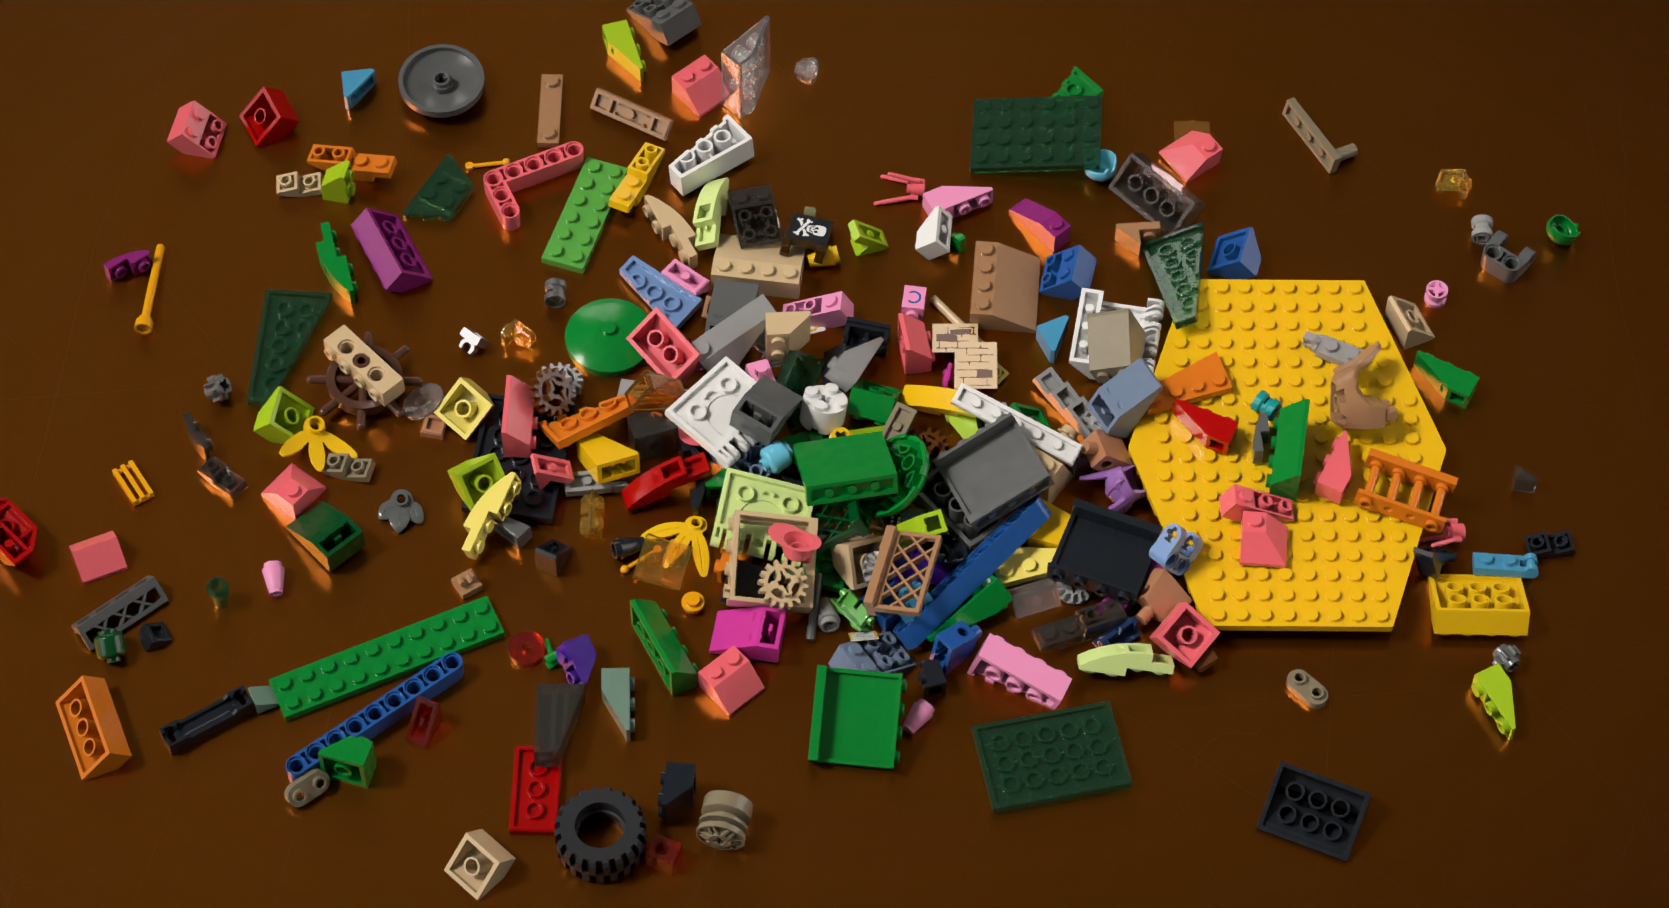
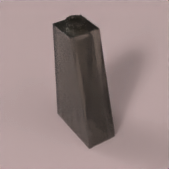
M537 684L534 739L535 767L560 765L585 703L584 684Z

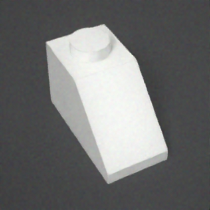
M935 207L917 231L915 250L928 260L950 252L953 216L942 207Z

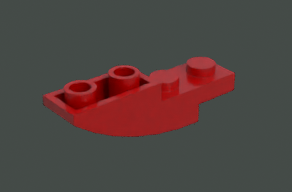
M704 452L683 460L679 455L645 472L626 486L621 493L629 512L671 496L670 490L709 476L712 472Z

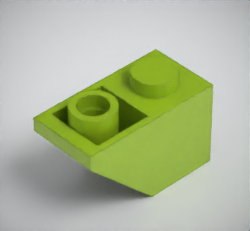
M345 160L326 170L321 184L323 200L348 204L350 197L355 195L356 183H353L354 170H351L350 161Z
M941 509L916 516L896 525L898 531L942 535L948 532ZM901 539L902 545L913 544L912 540Z

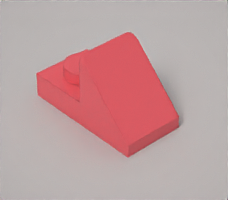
M535 453L530 455L534 475L540 490L550 481L570 484L574 481L569 460Z

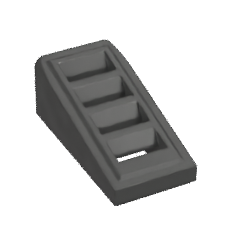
M507 516L503 522L494 520L493 529L517 548L521 549L532 538L531 527Z

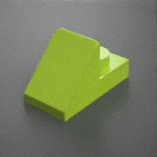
M855 219L848 223L851 232L850 242L856 256L886 250L889 247L881 229Z

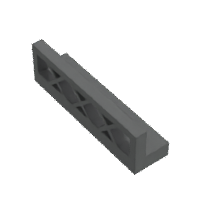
M148 575L71 625L75 634L81 636L87 648L92 651L95 649L94 642L91 643L86 635L87 631L93 627L99 628L101 631L110 629L106 625L108 618L112 615L121 616L116 630L122 631L169 599L156 578ZM155 588L160 599L154 603L145 602L147 592ZM131 602L140 603L138 613L134 616L126 615L127 606Z

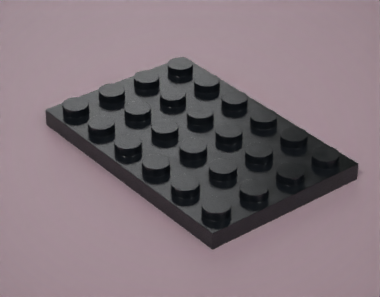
M488 394L494 406L481 422L473 458L496 453L505 475L514 472L522 481L521 490L518 495H515L511 512L507 517L552 524L561 483L550 481L540 490L534 475L531 458L504 457L501 429L505 396ZM577 405L568 407L569 412L563 413L567 417L576 414ZM535 411L538 422L546 420L547 423L558 420L554 415L547 417L546 412L540 414L539 411ZM538 424V430L533 432V436L537 437L536 449H532V453L566 460L569 446L559 449L540 430ZM463 501L462 512L470 513L471 511Z

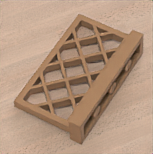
M886 526L863 601L867 615L877 616L878 612L920 617L943 540L941 535L897 531L896 526ZM901 539H908L913 542V544L904 549L900 546ZM926 542H935L934 547L926 552L921 547ZM918 548L921 555L910 560L907 554ZM904 557L907 563L896 568L894 562ZM926 559L928 566L919 571L915 565ZM912 567L915 574L904 579L901 573ZM898 576L902 582L891 588L888 584L889 580ZM920 578L923 582L922 586L913 591L909 584ZM906 586L910 593L899 599L895 592ZM890 595L896 600L890 605H882L883 600ZM915 598L917 601L915 608H907L903 605L910 599Z

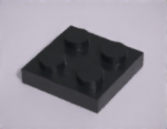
M738 559L735 596L764 599L765 594H758L762 586L757 585L759 579H763L759 574L761 571H766V569ZM774 573L769 576L768 583L774 581ZM728 576L724 584H728ZM722 590L718 603L726 605L727 598H723ZM730 606V607H733V608H736V609L746 608V607Z

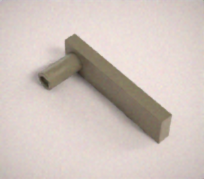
M1294 97L1286 101L1282 115L1329 174L1337 171L1340 161L1358 154V149L1353 143L1335 149Z
M897 401L882 430L885 441L899 434H908L914 427L918 411Z

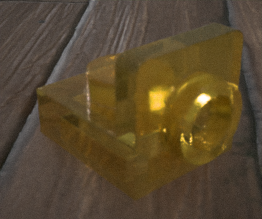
M1441 169L1435 187L1437 191H1458L1460 198L1466 199L1468 191L1472 188V181L1465 169Z
M516 319L510 324H506L501 330V344L505 347L513 339L519 346H525L530 351L536 346L535 332Z

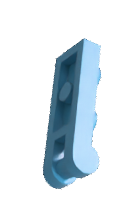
M1473 552L1472 555L1473 575L1531 579L1536 578L1539 574L1537 555L1534 553H1527L1521 556Z

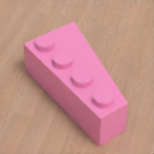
M991 633L978 650L967 671V674L975 676L976 673L985 676V681L994 684L995 681L1002 683L1012 693H1026L1027 699L1054 710L1062 701L1072 681V678L1067 676L1062 670L1050 667L1042 659L1032 657L1022 648L1014 647L1002 637Z

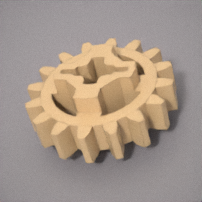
M776 559L773 562V567L767 564L765 566L766 571H761L759 574L763 579H759L757 585L762 586L758 594H765L762 601H771V608L777 604L780 611L784 605H786L788 610H791L793 603L798 606L801 603L799 598L804 599L807 594L804 590H807L809 585L803 582L807 580L808 576H801L803 568L796 569V562L788 565L787 559H784L782 564H780ZM774 573V581L768 583L769 576ZM781 581L782 584H787V587L784 588L783 585L779 586V582ZM798 586L797 593L792 597V588Z

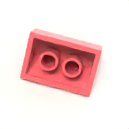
M655 307L626 338L667 385L679 388L694 373L701 356L697 349L658 307Z
M507 375L501 429L504 457L530 458L532 449H536L537 437L533 436V432L538 430V417L535 416V411H539L540 407L533 406L536 401L529 397L533 395V391L529 390L530 385L512 375Z

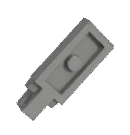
M1306 331L1302 341V346L1310 348L1315 353V357L1338 366L1355 358L1363 351V349L1327 335H1317Z

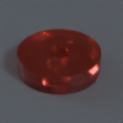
M522 631L515 634L508 644L511 661L522 668L537 666L546 655L544 639L533 631ZM530 648L529 651H524L523 649Z

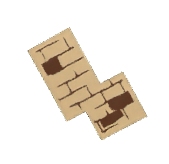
M978 323L932 324V352H955L954 389H958L961 383L974 389H997V342H978Z

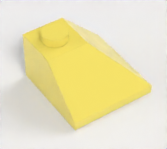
M460 377L435 409L434 413L463 439L468 441L494 404L487 392L472 379Z

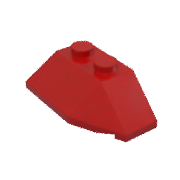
M0 498V560L5 565L15 567L34 553L39 529L10 499Z

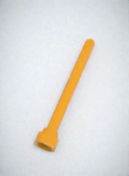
M163 244L156 246L142 315L135 321L134 329L140 334H150L152 332L153 321L150 316L165 251Z

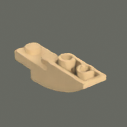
M645 195V205L642 208L647 218L650 217L652 220L654 232L656 234L659 233L663 241L670 239L672 246L677 247L679 250L678 255L682 263H686L691 269L698 267L697 253L694 249L696 248V234L690 225L669 205L651 195Z

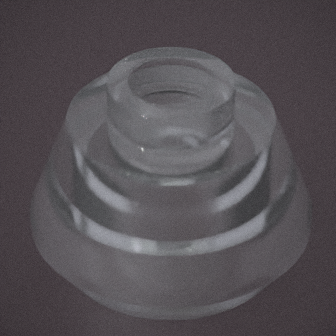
M815 57L803 58L800 62H796L794 74L797 75V79L807 86L814 84L818 74L819 61Z

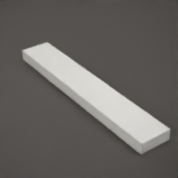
M961 383L951 401L952 405L989 424L995 422L1001 415L1011 412L1032 446L1071 467L1083 448V445L964 383Z

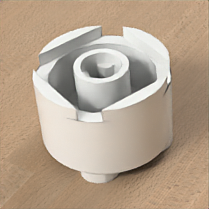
M834 383L806 387L799 418L801 424L810 431L811 428L818 430V434H831L834 429L844 425L848 399Z

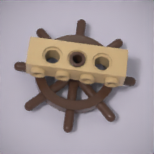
M342 325L323 340L325 346L324 353L331 360L326 375H309L306 378L309 384L327 385L331 401L320 408L319 414L321 416H326L339 407L347 413L357 415L356 428L358 430L365 428L366 415L377 414L387 408L397 417L401 418L404 416V410L395 403L398 397L405 391L404 385L420 386L423 384L421 377H405L402 374V368L398 360L409 353L410 347L408 345H403L394 353H391L384 348L372 345L373 333L371 331L365 332L363 342L345 325ZM342 370L343 373H345L346 375L350 374L351 376H344L338 374ZM336 384H345L350 386L346 388L343 392H340ZM357 391L359 392L358 401L349 399ZM368 393H369L370 397H371L373 400L367 401V400H368Z

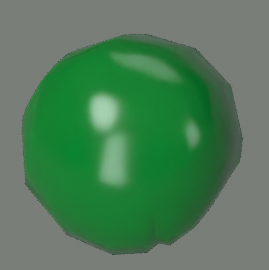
M1554 215L1548 220L1546 225L1547 235L1557 245L1572 244L1581 232H1578L1579 224L1573 223L1570 218L1564 215Z

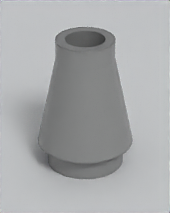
M829 597L821 598L819 604L818 626L824 632L836 631L841 622Z

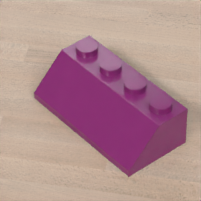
M365 208L351 224L355 237L360 241L365 255L371 261L374 271L378 274L382 281V286L386 290L403 293L431 282L433 278L397 214Z

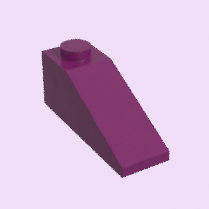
M1027 198L1009 209V212L1053 253L1070 241L1071 225L1055 211Z

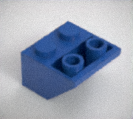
M1081 245L1048 256L1039 292L1043 295L1069 300L1080 298L1082 288L1090 289L1097 258Z

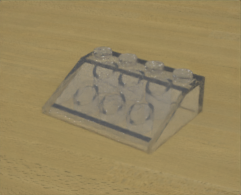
M768 15L721 52L722 105L740 119L746 114L752 113L755 109L770 73V17Z

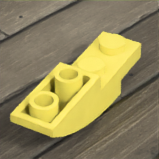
M510 472L496 482L480 498L468 515L463 526L469 534L462 547L463 552L468 558L477 559L478 554L482 553L485 547V539L488 533H491L494 528V520L503 522L505 517L511 512L513 499L521 490L522 481L516 473Z

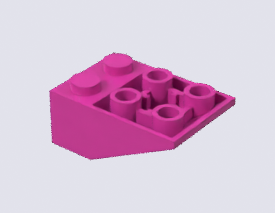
M757 606L718 611L709 653L723 654L734 645L747 659L778 663L786 628V609L780 611L779 608Z

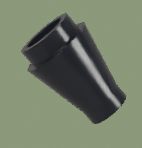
M643 536L616 538L610 544L612 555L615 559L623 560L633 554L646 550V541Z

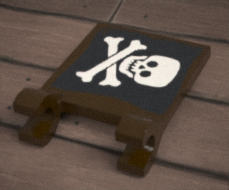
M792 212L781 241L779 254L788 256L791 245L813 249L816 253L814 262L822 264L835 221Z

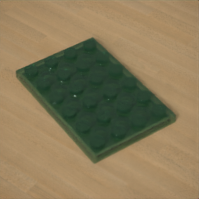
M1103 96L974 99L970 173L1100 170Z
M1109 701L971 726L972 737L993 813L1132 787V779Z

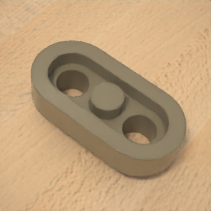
M1295 669L1288 674L1286 686L1290 692L1310 708L1320 709L1325 706L1328 699V691L1324 686L1304 670ZM1314 692H1317V693H1319L1320 695H1319V696H1315L1313 693H1314Z
M318 768L308 771L286 787L284 792L286 801L294 807L304 806L328 789L330 777L326 772ZM321 779V784L316 786L317 781ZM302 792V796L296 799L297 794Z

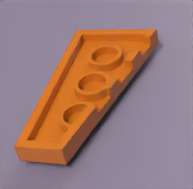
M1217 351L1160 381L1163 388L1147 409L1146 414L1150 415L1172 409L1175 398L1194 403L1231 393L1233 387Z
M626 393L599 402V407H584L579 409L577 414L568 417L566 414L557 416L558 420L547 423L544 420L538 422L540 430L559 449H562L582 438L590 436L602 428L610 426L622 418L629 417L632 413L638 411L639 408L637 402Z

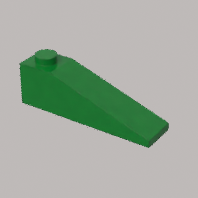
M990 575L926 640L929 642L935 641L936 634L960 621L970 626L1005 610L1009 602L1013 600V597L997 577Z

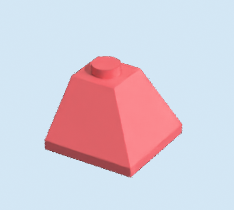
M1192 130L1160 150L1159 154L1185 183H1188L1220 162L1223 148L1210 134Z
M291 463L261 495L296 520L326 490V487Z
M1243 511L1240 529L1239 565L1286 568L1287 526L1266 512Z

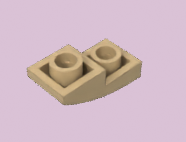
M297 171L277 175V195L285 197L322 195L321 184L323 182V175L321 172L300 176Z

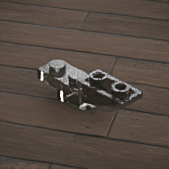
M1110 599L1076 610L1074 616L1033 628L1031 634L1040 652L1056 647L1063 650L1109 630L1127 618V614L1120 602L1116 599Z

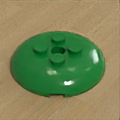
M899 434L886 441L897 471L898 493L865 498L868 515L877 518L895 515L907 508L921 492L928 477L930 457L925 443L915 435Z

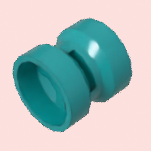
M1264 390L1257 394L1251 404V409L1256 413L1267 412L1269 421L1276 417L1282 407L1280 400L1272 399L1269 393Z

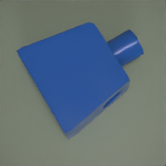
M960 621L936 634L930 660L939 659L944 676H946L973 654L977 639L983 635L982 630L978 625L969 627L965 622Z

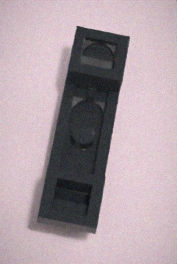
M679 438L682 460L699 454L696 446L686 444ZM705 477L696 480V489H690V503L693 516H701L706 496Z

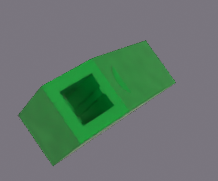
M1418 350L1414 362L1415 367L1444 400L1466 409L1477 389L1480 377L1472 372L1455 367L1449 362L1437 359L1429 353Z

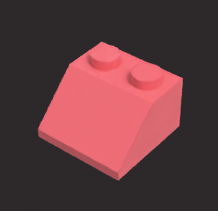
M703 55L672 76V92L699 118L732 97V92L720 69L706 55Z
M898 313L897 340L905 375L931 372L932 362H935V352H932V349L929 347V344H931L930 331H926L924 322L904 313Z
M1179 602L1149 638L1168 655L1187 667L1192 668L1220 632L1187 602Z
M734 645L698 672L699 687L729 717L765 690L750 661Z

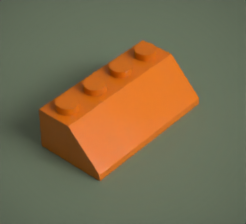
M82 675L55 703L81 779L89 780L118 770L132 757L105 678Z

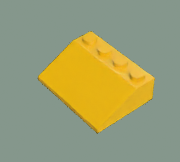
M1440 574L1438 579L1428 577L1431 622L1434 634L1444 636L1450 634H1462L1465 636H1528L1530 608L1521 578L1470 574Z

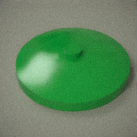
M614 298L595 300L582 306L572 315L566 327L565 344L569 357L580 369L595 376L618 377L635 371L646 360L626 338L648 315L637 305Z

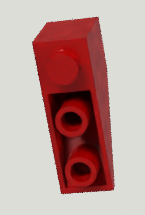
M1175 398L1172 413L1205 448L1227 456L1237 435L1239 422L1234 421L1230 417H1223L1213 413L1209 409L1192 405L1186 400Z

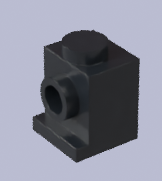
M927 659L920 662V672L917 673L919 685L923 686V699L946 694L947 681L939 659Z

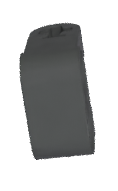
M1498 230L1484 247L1480 265L1485 271L1501 281L1513 283L1529 268L1537 252L1529 247H1525L1518 256L1503 248L1509 239V235Z

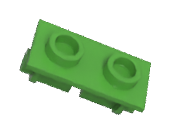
M843 588L839 592V598L830 599L835 605L836 611L844 615L855 630H873L870 625L876 619L873 615H867L864 603H861L856 608L860 599L850 589Z

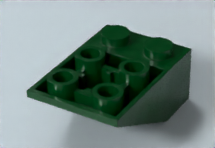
M320 501L286 526V529L329 572L366 546L363 530L350 517L324 501Z

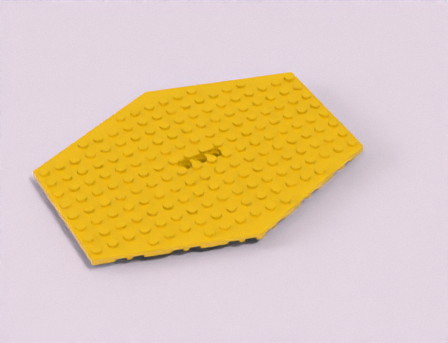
M1187 279L1154 375L1160 382L1217 351L1233 387L1232 392L1191 404L1203 409H1209L1213 413L1223 417H1230L1234 421L1239 422L1237 435L1226 456L1205 448L1172 413L1173 408L1147 415L1145 412L1135 426L1129 443L1128 454L1133 460L1136 473L1140 476L1143 489L1147 492L1146 496L1163 530L1167 525L1175 523L1183 527L1186 532H1193L1199 535L1203 540L1201 551L1190 564L1188 570L1182 574L1187 584V590L1195 602L1197 612L1217 630L1392 632L1415 557L1413 550L1414 547L1418 546L1423 528L1370 509H1363L1359 505L1353 504V500L1359 488L1363 490L1366 488L1371 469L1364 467V463L1371 448L1440 471L1446 454V447L1365 280ZM1306 331L1317 335H1327L1363 350L1379 341L1381 350L1359 372L1358 385L1364 395H1375L1378 400L1388 399L1390 405L1395 406L1397 409V421L1385 422V428L1351 429L1335 425L1330 419V384L1332 376L1335 375L1333 370L1339 366L1315 357V353L1310 348L1302 346ZM1262 390L1269 393L1272 399L1280 400L1282 407L1304 399L1310 400L1301 478L1296 501L1292 500L1294 520L1280 521L1287 526L1286 568L1239 565L1241 522L1221 517L1219 497L1234 484L1269 493L1270 488H1266L1265 485L1267 474L1272 473V469L1268 468L1269 455H1274V450L1270 449L1271 438L1276 436L1277 432L1272 430L1274 419L1272 421L1268 420L1270 432L1268 443L1263 444L1262 463H1252V443L1256 424L1261 413L1253 411L1251 404ZM1346 430L1351 479L1349 488L1341 503L1337 504L1314 494L1316 485L1313 484L1317 472L1323 471L1324 467L1322 464L1326 455L1332 454L1333 450L1331 447L1336 436L1340 438L1343 431ZM1379 473L1374 493L1387 498L1393 477ZM1401 480L1396 501L1409 505L1414 484ZM1423 487L1418 509L1428 512L1434 491ZM1175 531L1172 533V535L1176 539L1178 535ZM1190 539L1188 543H1189L1190 546L1192 547V546L1194 545V543H1193V541Z

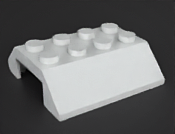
M1082 288L1069 364L1089 379L1095 380L1089 371L1088 314L1129 308L1146 332L1143 359L1154 374L1156 362L1152 358L1157 355L1162 327L1158 322L1163 319L1165 302L1160 299L1148 298L1147 308L1103 301L1104 291Z

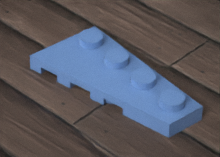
M634 255L619 269V274L652 310L658 307L678 330L702 305L700 297L693 295Z

